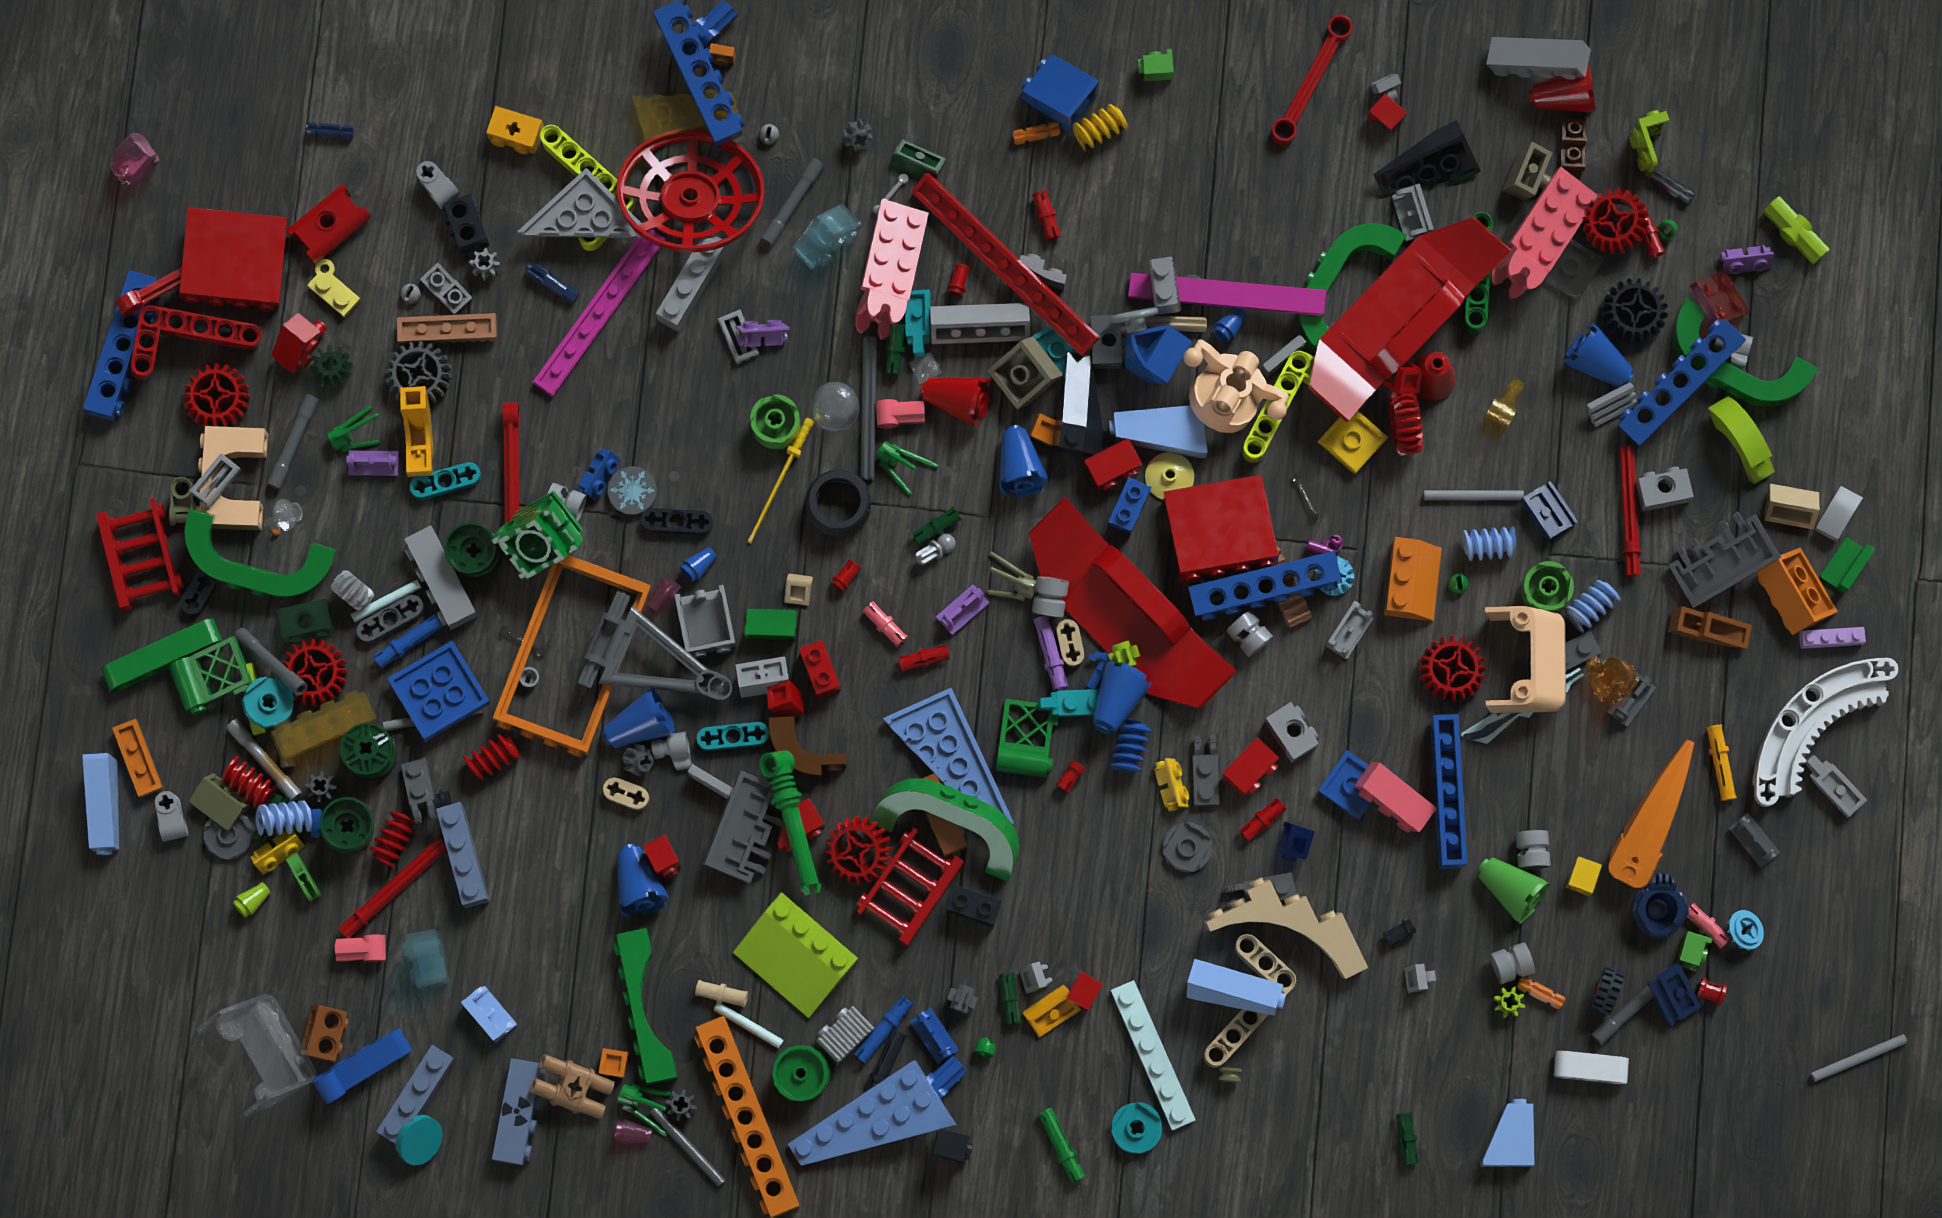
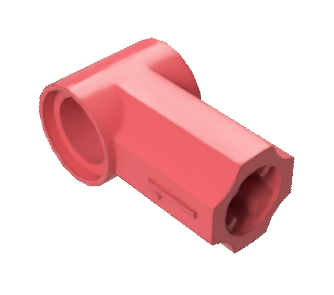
M892 399L876 401L877 427L888 429L898 427L900 424L925 423L924 401L898 402Z
M365 935L363 938L336 939V961H386V935Z

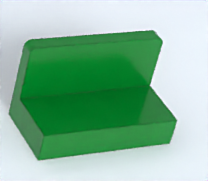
M1845 538L1821 573L1820 579L1845 594L1876 549L1869 544L1861 547L1851 539Z
M747 609L745 638L796 640V611Z

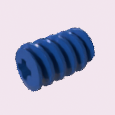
M1126 718L1124 722L1128 725H1122L1120 728L1124 734L1118 735L1117 738L1122 744L1115 745V750L1119 753H1115L1112 756V759L1117 763H1111L1109 767L1117 771L1133 773V771H1141L1136 762H1142L1144 758L1139 756L1138 753L1147 751L1146 748L1141 746V743L1149 742L1144 733H1152V730L1140 721Z

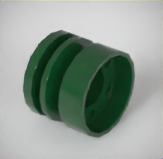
M476 522L461 523L454 527L446 537L444 545L445 557L450 565L465 577L473 579L485 578L495 572L501 563L503 553L500 546L492 542L495 534L484 525ZM475 547H477L481 552L477 553L474 558L470 551H474Z
M367 722L357 724L350 728L341 740L340 753L343 762L354 775L363 780L375 781L383 779L392 772L397 764L398 750L396 743L387 731L377 724ZM365 745L370 747L372 753H365L363 747Z
M342 797L333 800L325 807L320 819V829L324 842L332 851L340 855L351 856L362 852L369 846L374 836V821L371 811L363 802L356 798ZM351 823L353 832L347 831L343 833L342 825L348 826Z

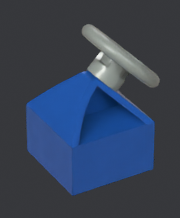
M1155 307L1111 316V323L1126 322L1128 333L1125 343L1126 369L1149 385L1168 383L1192 341L1169 325L1147 328L1145 317L1156 315L1158 309Z

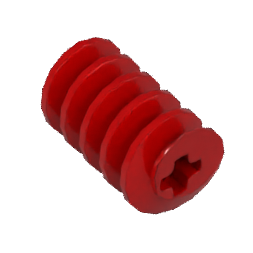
M507 731L506 739L500 734L497 736L498 744L489 740V749L481 745V754L472 750L471 760L467 756H463L475 777L477 776L483 781L485 780L484 771L492 776L494 774L493 766L498 770L503 769L501 761L510 765V756L516 760L520 759L519 751Z
M236 756L223 772L222 784H230L229 788L231 791L238 790L237 795L239 797L246 796L245 801L247 803L253 802L255 809L259 805L267 804L277 791L278 785L270 789V779L262 783L263 774L260 773L254 777L255 768L252 767L246 771L248 763L245 761L238 765L240 757Z
M390 811L389 814L394 820L384 821L389 829L380 828L379 832L383 838L375 837L374 841L378 844V847L370 846L369 850L373 853L374 858L395 868L391 859L399 860L401 858L396 853V850L405 851L401 841L410 842L406 833H415L416 831L411 824L416 823L400 812Z

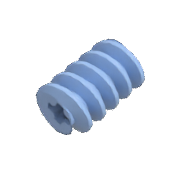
M1502 527L1499 534L1496 528H1492L1489 535L1486 529H1481L1480 535H1478L1475 529H1472L1470 536H1468L1466 530H1463L1465 555L1467 554L1469 561H1472L1474 554H1477L1479 560H1482L1484 553H1487L1489 560H1492L1494 552H1497L1499 559H1502L1503 553L1506 551L1508 557L1512 558L1513 552L1516 549L1514 527L1510 528L1509 533L1505 527Z
M1597 580L1594 583V587L1587 589V594L1582 593L1579 596L1580 601L1574 600L1572 602L1573 607L1567 606L1565 608V613L1572 625L1584 633L1583 625L1588 628L1592 627L1589 621L1590 618L1598 622L1599 618L1596 613L1599 612L1606 615L1604 606L1606 605L1612 609L1614 606L1611 600L1614 599L1620 602L1621 598L1608 583Z
M298 801L297 804L295 802H289L288 804L282 802L278 805L272 803L268 807L265 804L259 805L256 811L257 830L260 836H262L263 830L266 829L268 836H271L273 828H276L277 834L281 835L283 827H285L287 833L291 834L293 826L300 833L302 826L305 825L307 832H310L312 830L311 810L305 801Z

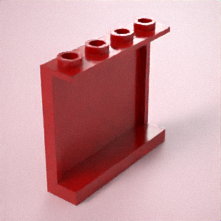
M188 207L179 299H184V302L197 304L199 301H207L213 306H224V303L234 304V307L240 309H247L249 306L259 307V310L273 311L274 308L279 309L287 217Z
M1261 475L1164 491L1163 502L1170 524L1180 573V582L1194 583L1201 578L1211 577L1217 579L1225 576V574H1243L1250 570L1278 565L1279 554Z

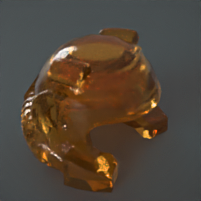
M1595 656L1586 663V666H1588L1586 674L1588 682L1594 690V694L1602 702L1618 703L1621 699L1628 696L1639 682V677L1635 676L1633 665L1622 658L1610 657L1601 662Z

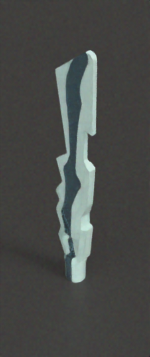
M1580 668L1566 675V693L1571 684L1584 677ZM1533 712L1503 713L1499 716L1493 713L1462 732L1461 737L1488 744L1518 716L1530 718Z

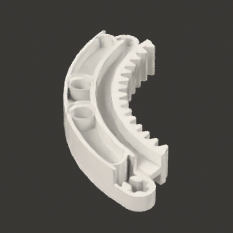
M1875 658L1840 666L1807 684L1786 703L1769 726L1755 761L1752 785H1754L1755 801L1760 806L1769 807L1778 800L1779 796L1792 797L1802 790L1801 787L1797 786L1802 781V778L1798 775L1804 771L1801 766L1806 762L1804 757L1810 753L1809 748L1815 744L1814 741L1830 724L1848 712L1851 713L1857 708L1860 710L1866 705L1869 708L1875 703L1877 706L1884 704L1889 696L1888 691H1886V682L1896 677L1898 673L1897 663L1891 658ZM1872 663H1876L1874 669L1882 668L1884 664H1887V668L1892 669L1887 676H1885L1883 671H1876L1874 673L1875 677L1871 678L1873 674ZM1806 691L1815 693L1816 702H1811L1806 698ZM1782 716H1789L1792 719V727H1787L1782 723ZM1772 781L1768 784V793H1772L1773 797L1766 801L1765 797H1761L1760 793L1765 791V783Z

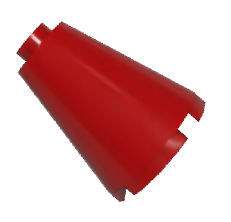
M1589 63L1585 77L1566 79L1562 76H1553V78L1533 84V90H1528L1530 105L1535 104L1536 109L1596 112Z
M1440 352L1427 353L1413 360L1412 364L1423 369L1420 393H1415L1417 398L1427 402H1436L1444 399L1451 393L1455 386L1456 373L1445 354Z
M929 377L927 381H923L920 395L923 396L925 402L971 426L978 427L981 425L978 422L979 418H985L989 407L991 391L987 390V384L991 385V381L987 378Z

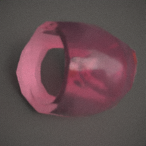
M131 133L115 149L111 157V169L116 179L122 184L127 185L147 177L159 163V157L151 148L149 142L143 135L138 133Z

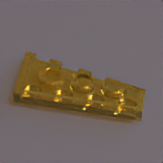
M717 92L704 93V96L707 99H713L717 96ZM729 92L734 102V105H732L731 108L734 114H737L739 112L736 106L733 92ZM691 95L632 96L645 141L650 138L655 139L706 127ZM718 111L715 113L714 118L718 121H723L727 118L728 114L724 111Z

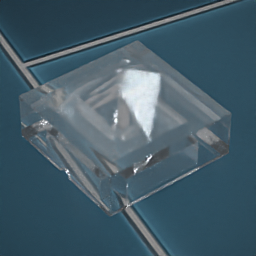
M931 352L925 354V358H917L909 362V366L920 386L929 377H939L942 375Z

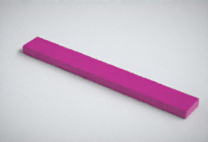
M650 230L652 236L666 241V238L654 230ZM644 238L635 239L532 382L533 385L552 398L556 395L662 247Z
M1131 273L1129 299L1154 301L1151 274ZM1177 277L1180 303L1316 316H1324L1327 290Z

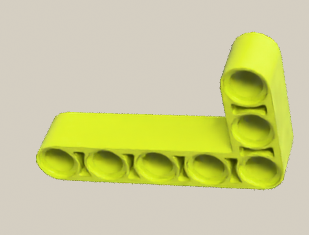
M547 125L541 130L540 138L543 147L575 177L582 172L583 168L587 166L593 167L594 171L592 174L601 183H611L612 186L609 191L617 198L618 180L559 127ZM550 135L558 136L557 141L553 143L547 142L546 139ZM567 151L576 152V155L571 159L564 157ZM624 195V198L630 200L626 207L633 213L635 209L634 198ZM584 237L578 238L583 249L594 251L609 237H596L590 242L585 241Z
M1295 351L1290 355L1274 387L1283 390L1289 395V399L1285 404L1287 411L1302 382L1308 385L1310 382L1314 356L1303 351ZM1294 360H1301L1304 362L1305 367L1296 369L1292 362ZM1290 381L1294 388L1287 391L1282 388L1281 383ZM1267 400L1244 443L1242 454L1244 459L1250 463L1261 461L1283 418L1281 420H1274L1267 412L1269 404L1274 400ZM1266 423L1270 425L1272 431L1263 433L1260 431L1259 425ZM1250 445H1257L1261 452L1253 455L1249 453L1247 448Z

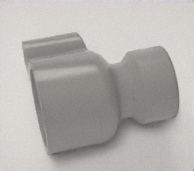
M1741 334L1746 339V342L1729 357V364L1745 369L1753 337ZM1716 339L1713 350L1721 351L1723 349V342Z
M686 732L671 734L666 740L661 738L651 740L654 759L670 755L676 770L689 769L691 767L690 746Z

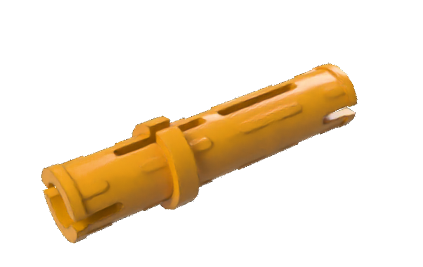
M1722 725L1706 727L1711 746L1709 754L1713 756L1721 801L1736 799L1737 796L1727 755L1729 747L1725 745Z

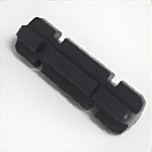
M1658 169L1652 173L1649 179L1651 183L1656 186L1659 184L1661 189L1676 198L1679 196L1683 202L1691 203L1696 194L1695 191L1690 188H1684L1685 185L1670 176L1665 177V173Z

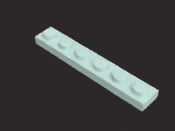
M1133 980L1112 989V996L1171 1130L1173 1131L1195 1121L1135 981Z

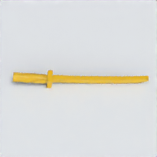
M805 418L792 446H788L787 453L790 455L758 518L748 543H752L794 457L799 459L802 444H804L814 424L812 419Z

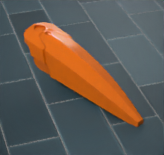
M1687 739L1679 747L1651 784L1625 824L1623 834H1620L1610 852L1608 870L1613 878L1633 888H1641L1647 885L1654 875L1662 857L1661 852L1668 838L1681 799L1694 742Z

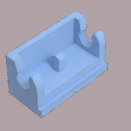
M485 986L479 987L461 1002L496 1043L517 1026L516 1022Z

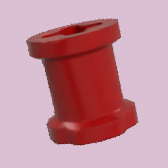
M1702 977L1696 997L1697 999L1704 998L1716 1002L1717 1006H1721L1727 985L1722 984L1720 986L1708 982L1706 978Z

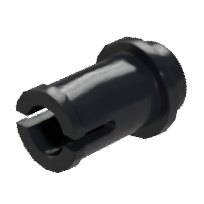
M439 790L438 794H434L436 800L435 809L452 804L448 791L443 792V790ZM428 807L420 808L422 814L428 812Z
M1403 919L1401 924L1382 933L1390 947L1409 936L1412 938L1413 934L1416 933V929L1410 919L1406 921Z

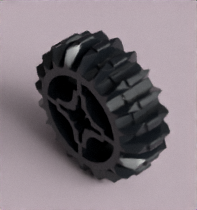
M1631 278L1627 279L1626 285L1619 281L1617 288L1613 286L1610 288V294H1606L1604 297L1607 303H1603L1601 309L1607 311L1601 315L1602 319H1609L1604 325L1605 328L1613 327L1610 334L1614 336L1618 332L1620 334L1619 341H1622L1624 337H1628L1629 344L1633 343L1634 338H1636L1638 344H1642L1643 336L1647 341H1650L1653 338L1652 334L1659 335V328H1664L1666 324L1662 319H1667L1668 313L1663 311L1667 309L1668 304L1660 303L1665 298L1664 294L1657 296L1656 293L1659 288L1656 286L1651 290L1649 288L1651 285L1650 281H1647L1645 285H1641V278H1638L1635 284H1633ZM1633 294L1631 302L1616 304L1617 300L1622 296ZM1642 297L1647 299L1651 306L1645 305L1642 301ZM1634 304L1635 308L1638 309L1637 311H1639L1635 319L1634 314L1630 311ZM1618 316L1624 317L1627 320L1628 326L1622 323ZM1653 318L1652 323L1648 326L1636 328L1639 320Z

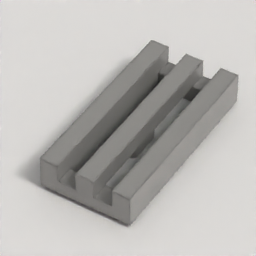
M737 310L718 318V322L736 364H740L741 361H747L753 356H759V352L756 346L751 347L752 351L747 352L746 347L739 345L743 355H738L725 325V321H729L737 339L740 333L735 328L736 324L733 318L738 317L741 326L745 322L741 310Z
M1298 335L1263 364L1261 372L1266 378L1284 365L1293 352L1301 351L1305 347L1306 341L1304 338Z
M1630 382L1587 404L1591 422L1595 427L1624 413L1628 408L1631 409L1639 405L1635 399L1637 396L1634 392V386Z
M220 454L189 492L210 508L239 474L241 469L223 454ZM222 462L226 463L225 466L220 470V472L210 482V484L205 488V490L200 494L198 491L208 481V479L222 464ZM232 468L230 473L220 483V485L211 494V496L208 499H206L208 494L213 490V488L218 484V482L223 478V476L228 472V470Z
M691 765L688 770L689 777L728 799L732 787L697 766Z

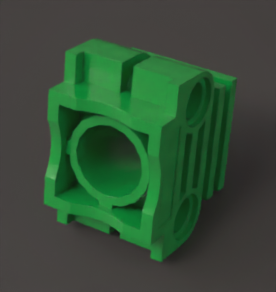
M552 491L516 511V515L512 517V520L503 525L492 538V542L494 544L497 543L506 555H511L510 561L520 572L518 576L521 579L524 577L528 579L548 566L560 562L566 558L568 553L578 549L583 541V537L580 534L583 528L555 491Z

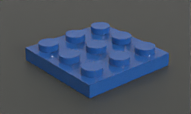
M453 641L387 678L425 742L490 705V701Z

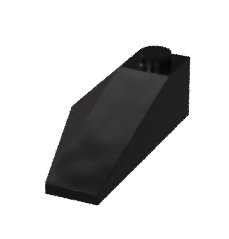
M1456 120L1433 131L1373 175L1382 194L1388 195L1416 184L1434 187L1436 183L1448 181L1450 183H1457L1481 172Z
M1066 352L1051 449L1092 457L1101 452L1104 434L1092 358L1087 355L1081 356L1080 354Z

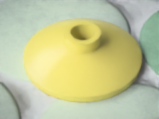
M1166 452L1157 455L1149 462L1145 471L1146 485L1151 486V493L1163 500L1164 491L1192 487L1194 483V470L1191 463L1184 456L1178 453ZM1173 471L1175 476L1170 479L1166 477L1165 473Z

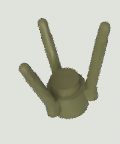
M990 552L989 555L1019 575V578H1016L996 568H990L992 573L1016 583L1014 590L1018 593L988 590L987 594L1014 598L1023 602L1025 597L1032 599L1036 587V580L1033 579L1034 576L1026 574L994 552Z

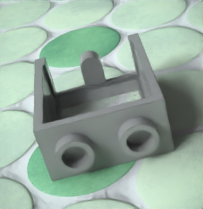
M720 585L719 590L710 592L698 590L695 591V595L685 597L675 594L685 650L695 659L706 657L709 652L717 651V654L731 652V648L736 647L724 585Z

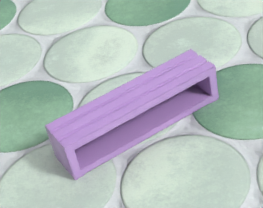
M1864 627L1806 630L1799 633L1801 649L1863 645L1866 642Z

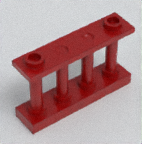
M154 498L149 499L151 509L117 519L114 517L110 518L106 511L96 513L119 607L123 612L134 610L132 602H136L137 598L172 589L177 598L182 597L181 589L184 588L181 574H176L163 523V518H166L163 504H158ZM154 519L157 529L156 533L124 542L116 541L114 532L118 531V528ZM160 542L163 556L128 566L122 564L120 555H124L125 551ZM166 565L169 575L168 580L136 589L128 588L126 579L130 578V575Z
M915 828L911 832L906 831L899 841V844L902 846L870 893L868 895L864 893L856 904L859 907L857 913L860 916H863L865 911L868 910L898 930V934L901 935L899 942L906 947L910 945L964 865V861L959 857L955 856L953 860H946L917 841L915 838L918 835V830ZM909 847L941 868L940 871L943 875L939 881L935 879L933 881L901 860ZM895 868L927 889L926 892L929 893V896L924 902L921 900L918 902L887 881ZM880 889L913 910L912 913L915 916L910 923L907 921L904 923L873 902Z

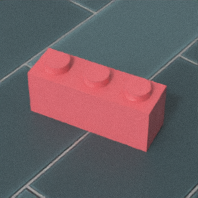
M1371 762L1354 785L1360 790L1359 795L1370 803L1374 801L1379 805L1378 810L1389 818L1391 816L1398 821L1397 825L1408 833L1410 831L1420 832L1436 810L1434 805L1378 762Z

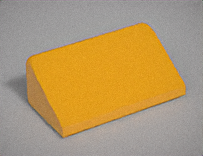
M1065 985L1060 986L1023 1012L1024 1017L1039 1038L1081 1010L1079 1005L1067 999L1070 991Z

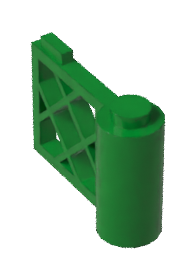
M234 636L190 657L176 660L168 666L184 709L187 713L191 712L192 715L205 712L207 710L206 706L210 702L234 692L235 695L246 691L249 686L248 684L253 682ZM231 645L233 650L230 662L220 658L223 648ZM205 656L213 658L209 672L203 670L199 659ZM218 661L228 664L224 678L214 674ZM234 667L240 669L244 680L237 683L229 681ZM212 677L222 681L219 691L211 694L209 688Z
M1005 699L996 772L1046 778V773L1051 774L1053 759L1048 758L1052 726L1058 725L1059 717L1052 715V710H1042L1049 711L1048 720L1039 725L1032 716L1038 711V703ZM1009 707H1019L1025 715L1014 722L1009 715ZM1029 718L1036 729L1025 735L1018 725ZM1009 721L1011 725L1007 728V722ZM1045 726H1047V732L1043 730ZM1014 728L1022 737L1017 743L1005 742L1006 734ZM1040 732L1046 739L1045 747L1034 746L1029 738Z

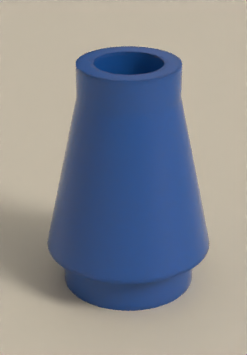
M1234 308L1233 311L1215 323L1214 335L1224 343L1234 340L1244 319L1247 317V313L1243 309Z
M707 547L703 551L685 559L683 565L680 566V570L689 581L699 580L712 562L717 559V555L710 547Z

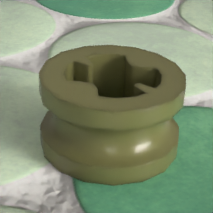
M1219 1068L1222 1075L1218 1081L1241 1082L1239 1074L1242 1073V1069Z

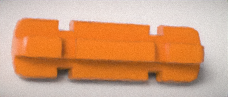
M1054 121L1046 126L1041 124L1028 127L1025 131L1022 129L1013 131V139L1015 144L1019 145L1025 143L1026 140L1031 142L1048 138V135L1051 137L1060 135L1061 130L1059 123Z
M1526 976L1520 978L1517 984L1519 990L1523 992L1528 991L1529 995L1546 1004L1548 1002L1551 1003L1550 1006L1556 1009L1562 1008L1565 1002L1564 996L1558 993L1554 994L1551 989L1537 982H1531L1532 980Z

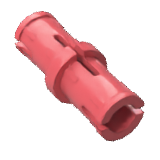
M872 601L869 604L870 606H866L862 612L877 626L879 633L883 632L896 647H899L901 642L903 643L908 636L898 628L891 616H887Z
M1695 903L1689 907L1687 918L1700 929L1699 933L1712 938V941L1721 949L1730 940L1731 936L1715 923L1716 920L1713 917L1709 918Z

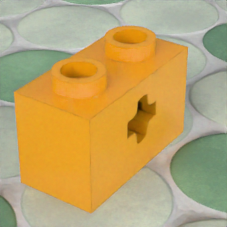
M495 106L486 134L495 146L504 147L507 145L514 147V150L521 154H528V152L535 154L544 125L540 119ZM515 129H518L519 133L515 132L513 136L510 134V132H514Z

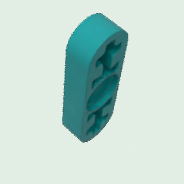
M471 462L434 471L433 475L417 476L413 478L410 483V491L415 498L425 500L477 485L481 480V471L476 464ZM467 469H471L472 472H476V474L473 475L472 480H468L467 477L459 478L461 483L457 484V478L454 472L458 471L459 476L467 474ZM450 475L453 479L452 484L446 488L439 485L441 476ZM434 478L437 490L433 491L432 486L426 487L425 493L422 494L419 490H415V488L419 487L418 483L423 482L424 485L432 484L430 479Z
M762 722L702 728L698 732L697 742L699 747L705 751L755 747L766 744L770 733L768 727ZM748 728L747 734L755 733V728H760L761 732H765V735L761 736V740H756L755 736H748L749 742H744L745 735L743 729ZM730 730H737L740 733L741 737L737 743H729L726 740V735ZM718 731H722L723 745H719V740H712L711 745H706L705 741H701V738L706 737V733H710L711 737H719Z

